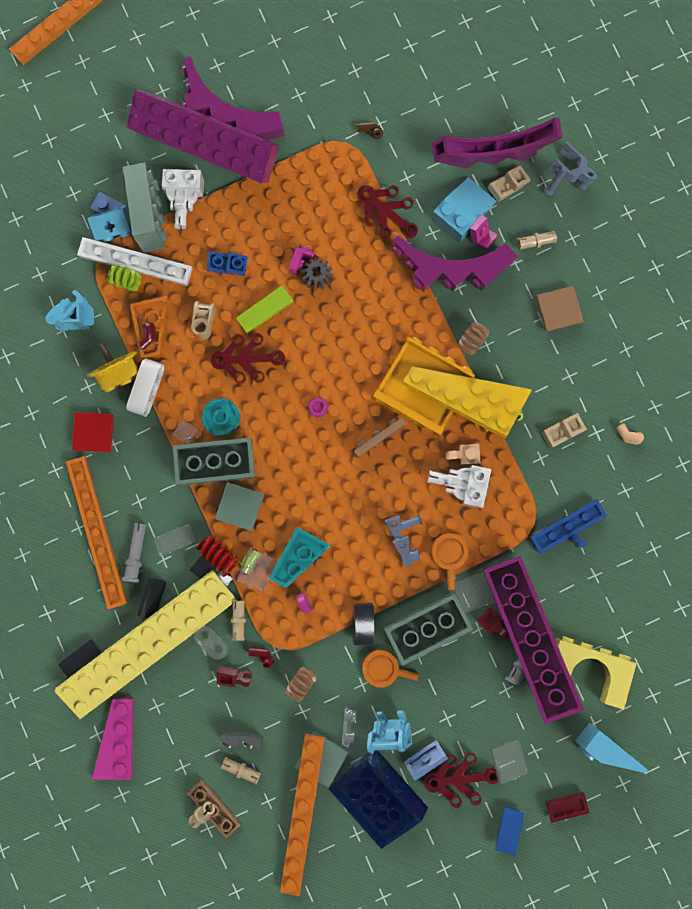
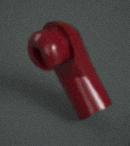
M148 321L142 325L144 338L137 343L143 351L156 340V327Z
M249 647V656L259 657L265 669H270L273 666L274 657L267 648Z

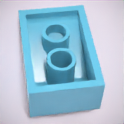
M468 177L434 210L432 220L460 243L470 232V227L480 215L484 216L496 203V200Z
M590 722L575 740L580 745L578 749L592 761L597 759L603 764L642 773L648 771Z

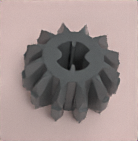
M318 257L317 262H314L311 258L310 265L304 263L305 269L301 270V274L303 275L302 282H307V288L313 285V289L316 291L317 286H320L323 290L324 284L330 285L329 279L333 278V274L330 273L332 266H327L328 261L325 260L321 263V259ZM317 271H319L320 276L318 277L317 275V277H314V272L317 273Z

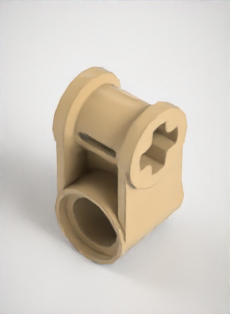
M199 301L194 303L191 329L200 340H205L211 335L216 310L214 303L211 305L200 304ZM200 326H206L204 332L199 333L197 329Z

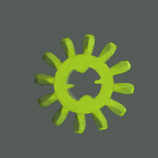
M113 265L111 270H109L107 281L121 289L137 291L138 287H140L142 276L132 269Z

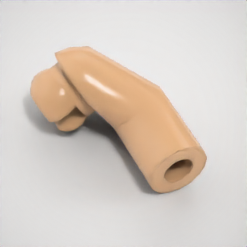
M624 423L616 427L625 443L637 445L644 440V435L641 432H629Z

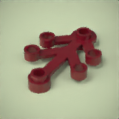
M363 185L358 189L357 198L364 204V224L367 227H372L376 222V217L372 215L373 205L378 209L379 236L381 238L387 239L391 234V230L387 225L388 217L402 228L405 238L413 239L418 233L417 225L412 222L407 223L393 211V209H411L414 204L413 199L405 197L401 201L381 202L378 199L379 197L388 196L395 198L399 193L398 187L391 185L388 189L374 190L369 185ZM390 189H394L396 194H391ZM367 191L369 192L370 196L365 197L363 193ZM409 201L410 206H406L404 202ZM367 218H372L373 223H368ZM408 227H412L414 232L410 233ZM382 230H387L388 235H383Z
M260 333L253 334L252 341L239 355L230 356L237 347L242 346L245 342L241 334H236L233 336L232 343L224 351H216L211 356V364L217 370L225 369L234 377L236 383L243 384L246 381L245 374L238 372L231 365L239 364L253 376L256 383H262L265 380L264 373L257 371L250 363L272 362L275 366H281L285 363L286 358L281 350H274L271 354L250 355L264 341ZM255 337H261V341L255 342ZM236 338H242L241 343H236ZM279 354L281 358L280 360H275L274 356ZM219 357H223L222 363L217 362ZM257 374L263 376L261 380H256ZM238 375H243L242 381H237Z
M473 752L465 754L464 760L451 776L443 777L450 767H455L457 764V758L454 754L446 755L448 759L450 757L455 759L452 764H449L447 759L437 772H430L425 776L424 786L426 790L431 793H441L450 801L451 806L454 808L462 805V799L458 794H453L448 790L445 785H453L469 798L472 805L478 806L482 802L480 794L472 791L464 783L487 781L489 784H496L500 780V773L494 766L487 767L482 773L464 774L470 765H474L477 762V757ZM469 755L474 756V760L471 762L467 760ZM495 773L496 777L495 779H490L489 775ZM432 780H436L437 785L432 786L430 785V782ZM478 796L479 799L478 801L474 802L472 801V797ZM454 798L459 799L457 804L452 803Z

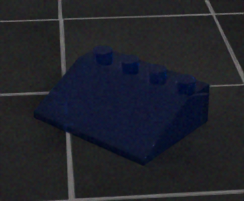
M375 750L374 753L368 752L329 787L331 793L381 849L422 822L429 808L378 750Z

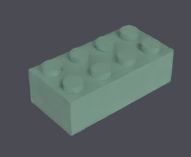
M145 162L123 167L132 236L143 253L165 249L167 235L162 227V224H165L163 213L160 212L162 201L157 194V191L160 190L158 180L154 178L152 169H149Z
M252 438L173 446L176 485L185 486L257 478Z
M452 592L384 627V630L403 666L472 631L473 628L456 595Z

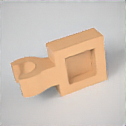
M479 444L459 445V451L446 452V460L460 459V465L481 463Z

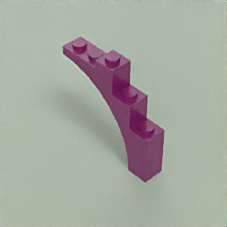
M192 57L184 58L185 66L182 67L185 78L188 77L189 83H186L188 93L184 94L185 102H182L183 106L266 140L284 137L279 111L251 112L236 108L222 101L202 82L195 69Z
M553 118L526 130L486 138L444 136L432 143L434 162L466 169L477 162L495 165L507 158L525 161L537 155V150L563 138L561 122L559 118Z
M399 235L393 240L391 245L393 253L405 261L404 263L410 271H414L411 277L412 284L418 290L421 289L422 292H425L439 278L443 286L452 292L468 278H470V282L475 288H479L482 291L518 258L506 243L493 252L469 260L435 258L412 247Z

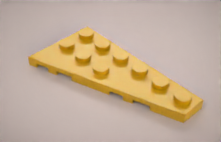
M413 366L402 385L504 439H506L532 389Z

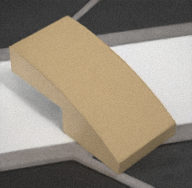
M520 165L508 171L500 179L490 183L487 188L496 201L499 202L528 184L531 179Z
M576 413L541 433L551 449L587 429L579 414Z

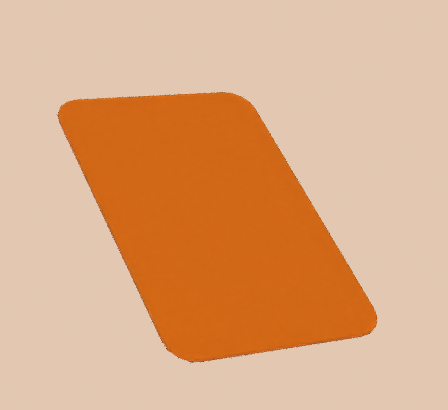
M338 141L318 144L274 164L269 182L259 183L246 177L198 199L193 204V211L188 209L186 229H182V226H180V229L174 227L175 211L164 215L165 224H162V227L167 235V241H165L166 248L144 254L192 266L193 269L188 286L140 274L142 277L138 290L127 291L111 285L107 281L108 273L112 266L96 262L95 266L98 288L128 353L134 351L137 353L132 359L138 370L143 360L137 345L130 304L168 296L162 355L149 360L164 364V373L152 405L172 448L174 445L242 438L253 439L257 478L190 485V488L212 535H217L215 542L221 539L220 547L227 545L228 547L225 552L227 553L232 550L231 558L238 556L237 564L230 572V575L242 601H245L244 605L255 629L264 641L276 648L286 650L307 647L353 625L354 604L373 603L374 614L446 580L447 569L439 567L434 562L431 554L432 544L440 535L447 533L457 534L467 543L469 550L468 558L464 565L455 569V575L517 546L528 537L535 525L536 506L533 495L504 438L491 431H487V433L481 432L474 422L453 412L444 430L438 437L373 399V395L397 358L407 337L411 339L415 337L423 342L422 345L427 348H435L439 351V355L454 359L456 361L455 364L460 367H470L431 288L429 287L425 292L415 288L411 280L414 271H410L406 267L405 261L401 257H397L392 251V242L398 235L407 242L401 227L387 217V225L391 230V234L387 239L381 238L379 236L378 209L373 205L372 215L376 217V222L372 227H367L364 224V204L357 198L358 189L363 185H369L374 190L381 189L367 159L360 150L348 143ZM367 191L363 193L365 197L370 196L369 192ZM386 197L378 198L381 202H388ZM367 218V222L373 223V219ZM382 230V234L388 235V231ZM130 231V235L125 237L118 236L108 243L143 253L132 236V231ZM296 247L310 248L315 253L314 262H317L318 257L321 259V263L325 260L328 261L327 266H332L330 273L333 274V278L329 279L330 285L324 284L323 290L320 286H317V290L314 291L313 285L307 288V282H302L303 275L300 270L297 275L290 273L289 266ZM209 251L248 256L245 276L206 271ZM304 259L305 263L310 265V260ZM314 272V277H317V275L319 277L320 272ZM283 285L294 302L247 334L236 317ZM195 301H199L200 304L211 305L214 303L216 305L211 335L205 340L198 339L191 329ZM200 326L197 332H204L206 326ZM260 333L264 341L250 355L271 354L274 350H281L286 358L285 363L281 366H275L272 362L250 363L257 371L264 373L265 380L262 383H256L253 376L239 364L231 365L238 372L245 374L246 381L243 384L236 383L234 377L225 369L217 370L211 364V356L216 351H224L232 343L233 336L236 334H241L245 342L242 346L237 347L230 356L239 355L252 341L253 334ZM255 337L254 341L260 342L261 337ZM236 338L235 342L241 343L242 338ZM279 354L274 356L275 360H280L281 358ZM219 357L217 362L222 363L223 357ZM257 374L256 380H261L263 376ZM238 375L237 381H242L243 375ZM218 398L233 402L239 409L241 417L237 429L232 434L223 437L214 436L208 432L202 422V413L205 406L210 401ZM314 398H322L327 402L328 410L322 417H314L309 411V403ZM395 417L397 420L402 418L405 421L406 425L360 458H357L354 453L356 444L362 440L366 442L370 440L373 432L378 429L383 431L388 427L386 424ZM479 444L481 462L479 464L460 465V459L446 460V452L459 451V445ZM471 465L491 469L483 508L461 504L462 501L457 499L452 493L445 492L446 488H454L427 482L428 477H432L429 476L430 470L450 474V469L457 471L462 468H469ZM227 482L264 494L252 531L215 519ZM419 514L422 524L401 530L402 538L405 536L409 537V550L417 548L420 560L404 567L399 551L393 543L394 536L384 520L399 515L400 522L417 517ZM296 527L331 545L288 587L285 588L269 579ZM251 547L261 554L254 563L253 570L246 573L238 567L240 566L239 562L243 561ZM302 593L307 595L312 607V611L306 614L302 612L297 601V596Z

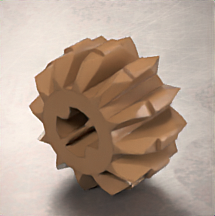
M478 322L472 323L461 337L459 347L469 355L475 354L489 336V330L483 324Z
M301 667L287 686L286 694L291 699L301 702L315 683L317 675L310 669Z

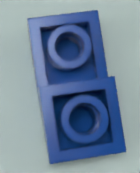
M209 251L206 271L245 276L248 256Z
M506 807L503 809L495 850L515 856L524 813Z

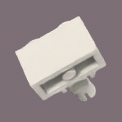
M163 169L162 188L170 202V209L175 211L174 227L180 229V226H182V229H186L188 209L193 211V204L198 198H203L204 179L201 170Z
M471 465L469 468H462L457 471L450 469V474L430 470L429 476L432 477H428V483L454 488H446L445 492L452 493L457 499L462 501L461 504L476 508L484 507L491 469Z

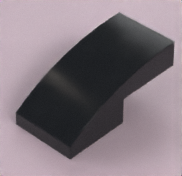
M202 555L190 568V571L200 579L214 570L226 586L233 580L229 574L223 577L222 572L216 570L217 566L213 567L211 561H207L205 556Z
M373 603L354 604L352 616L354 646L373 644L374 605Z
M91 639L64 659L58 666L67 678H70L102 652Z

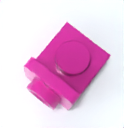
M482 215L470 227L472 243L484 249H489L498 238L496 233L489 230L487 217Z
M296 247L289 266L290 273L297 275L298 271H301L304 267V259L310 260L312 258L314 260L315 253L307 247Z

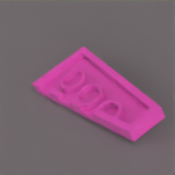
M114 698L112 700L92 780H131L133 778L134 698Z

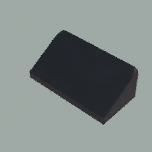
M154 577L148 579L137 616L149 618L158 611L166 581Z

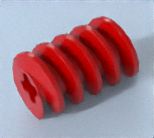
M214 534L202 540L196 547V550H201L200 554L202 556L206 555L205 559L211 561L213 567L217 566L216 570L222 572V576L225 577L235 568L238 556L231 558L233 551L231 550L226 553L225 550L228 546L220 547L222 540L220 539L215 542L214 540L217 535Z

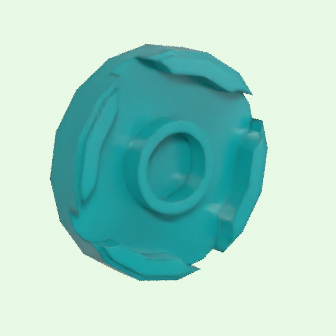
M223 398L210 401L202 413V422L206 430L214 436L220 437L232 434L239 426L241 418L236 405Z

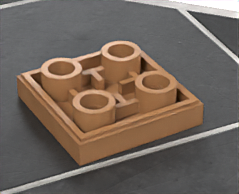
M574 286L536 296L546 332L584 322Z

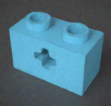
M128 206L95 214L87 219L95 241L102 239L103 242L114 239L113 236L120 235V237L130 235V231H132Z

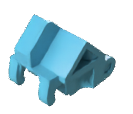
M76 290L72 292L76 296V301L71 302L68 298L62 299L46 315V322L50 325H55L56 329L60 332H64L68 328L70 330H89V326L94 325V309L87 299Z
M404 710L397 711L399 719L388 720L383 711L377 712L379 721L374 722V728L368 734L367 750L369 753H374L375 750H399L403 752L405 748L412 745L410 723H407Z

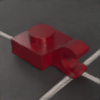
M488 607L476 620L489 634L496 631L504 640L510 636L508 631L501 626L504 620L491 607Z
M219 666L216 684L235 688L236 684L249 687L250 680L244 678H251L252 671L244 670L238 673V669Z

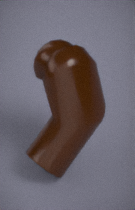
M358 123V133L368 132L375 139H380L383 136V130L377 123Z

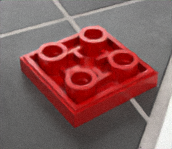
M75 412L72 450L112 453L114 414Z

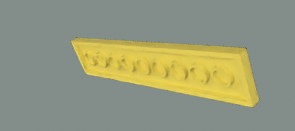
M214 570L210 571L56 687V694L79 719L83 718L233 604L232 601H237V598Z

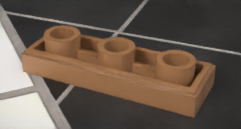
M395 417L386 424L388 427L383 431L378 429L371 434L372 438L367 442L362 440L356 444L354 453L357 458H360L406 425L405 421L402 418L397 420Z
M203 779L187 793L198 807L203 806L208 801L212 802L209 807L213 804L215 805L217 811L210 815L209 820L226 839L241 826L242 823Z

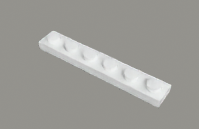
M82 237L77 254L84 259L110 266H123L140 274L188 286L193 269L189 265Z

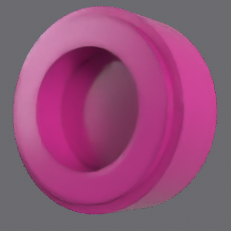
M314 398L310 401L309 411L311 415L322 417L327 413L328 405L324 399Z
M305 593L298 595L297 601L302 612L306 614L312 611L307 595Z

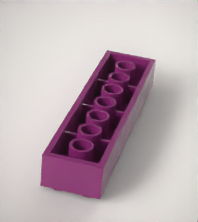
M135 90L126 128L259 183L269 182L280 145L146 90Z
M518 556L485 569L484 573L544 723L547 724L583 711L584 707L522 557Z

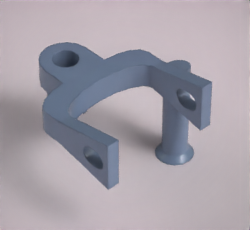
M567 141L559 154L576 161L577 170L570 171L555 158L547 171L556 175L548 187L544 188V191L548 195H553V191L562 178L570 182H575L579 179L576 183L577 187L581 190H586L596 180L597 174L587 166V158L581 155ZM567 148L568 150H570V153L566 152L564 149Z
M418 514L417 517L400 522L399 515L384 520L394 536L393 543L399 551L404 567L420 560L417 548L409 550V537L405 536L402 538L401 530L422 524L420 515Z

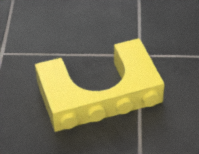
M565 636L562 639L556 638L570 676L574 667L580 661L589 658L597 659L605 670V682L600 701L624 710L637 663L630 661L631 657L620 653L619 657L611 655L612 651L600 648V651L593 649L591 644L582 642L581 645L574 643V639Z

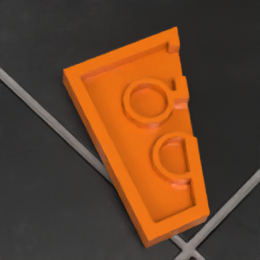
M168 296L130 304L137 342L144 338L142 325L145 322H151L156 327V340L144 351L139 347L142 360L162 355Z

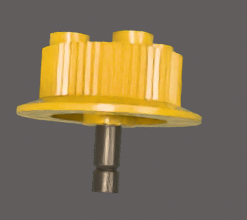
M105 343L98 345L106 364L87 374V377H95L100 388L105 393L115 389V386H123L136 378L139 370L132 359L137 354L136 351L113 359Z

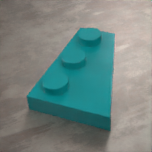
M296 527L269 579L285 588L288 587L331 545Z

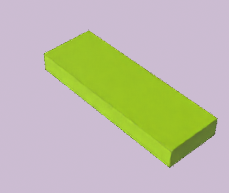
M282 285L236 317L245 332L249 334L294 301Z

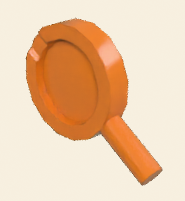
M452 533L443 534L436 538L431 549L434 562L439 567L447 569L448 590H455V569L464 565L469 552L464 539Z
M377 649L370 652L362 664L364 678L375 687L389 686L396 680L397 676L418 681L419 673L399 669L396 657L386 650Z

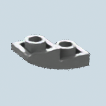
M244 731L223 732L219 741H222V744L228 748H238L242 741L248 748L254 749L256 747L259 749L263 736Z

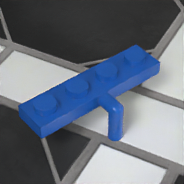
M595 499L529 538L539 554L568 538H571L576 547L583 548L587 545V542L580 540L577 533L605 518L607 514L598 499Z

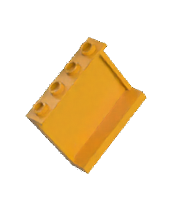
M407 337L397 358L373 395V399L439 437L453 411L402 385L403 380L412 366L474 378L475 375L472 374L473 371L466 366L460 367L455 364L456 361L454 359L439 355V351L435 348L425 347L422 345L423 342L415 337L412 339Z

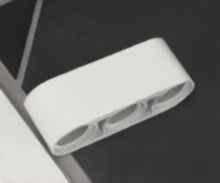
M147 358L142 361L126 408L128 411L144 417L149 414L164 373V364Z

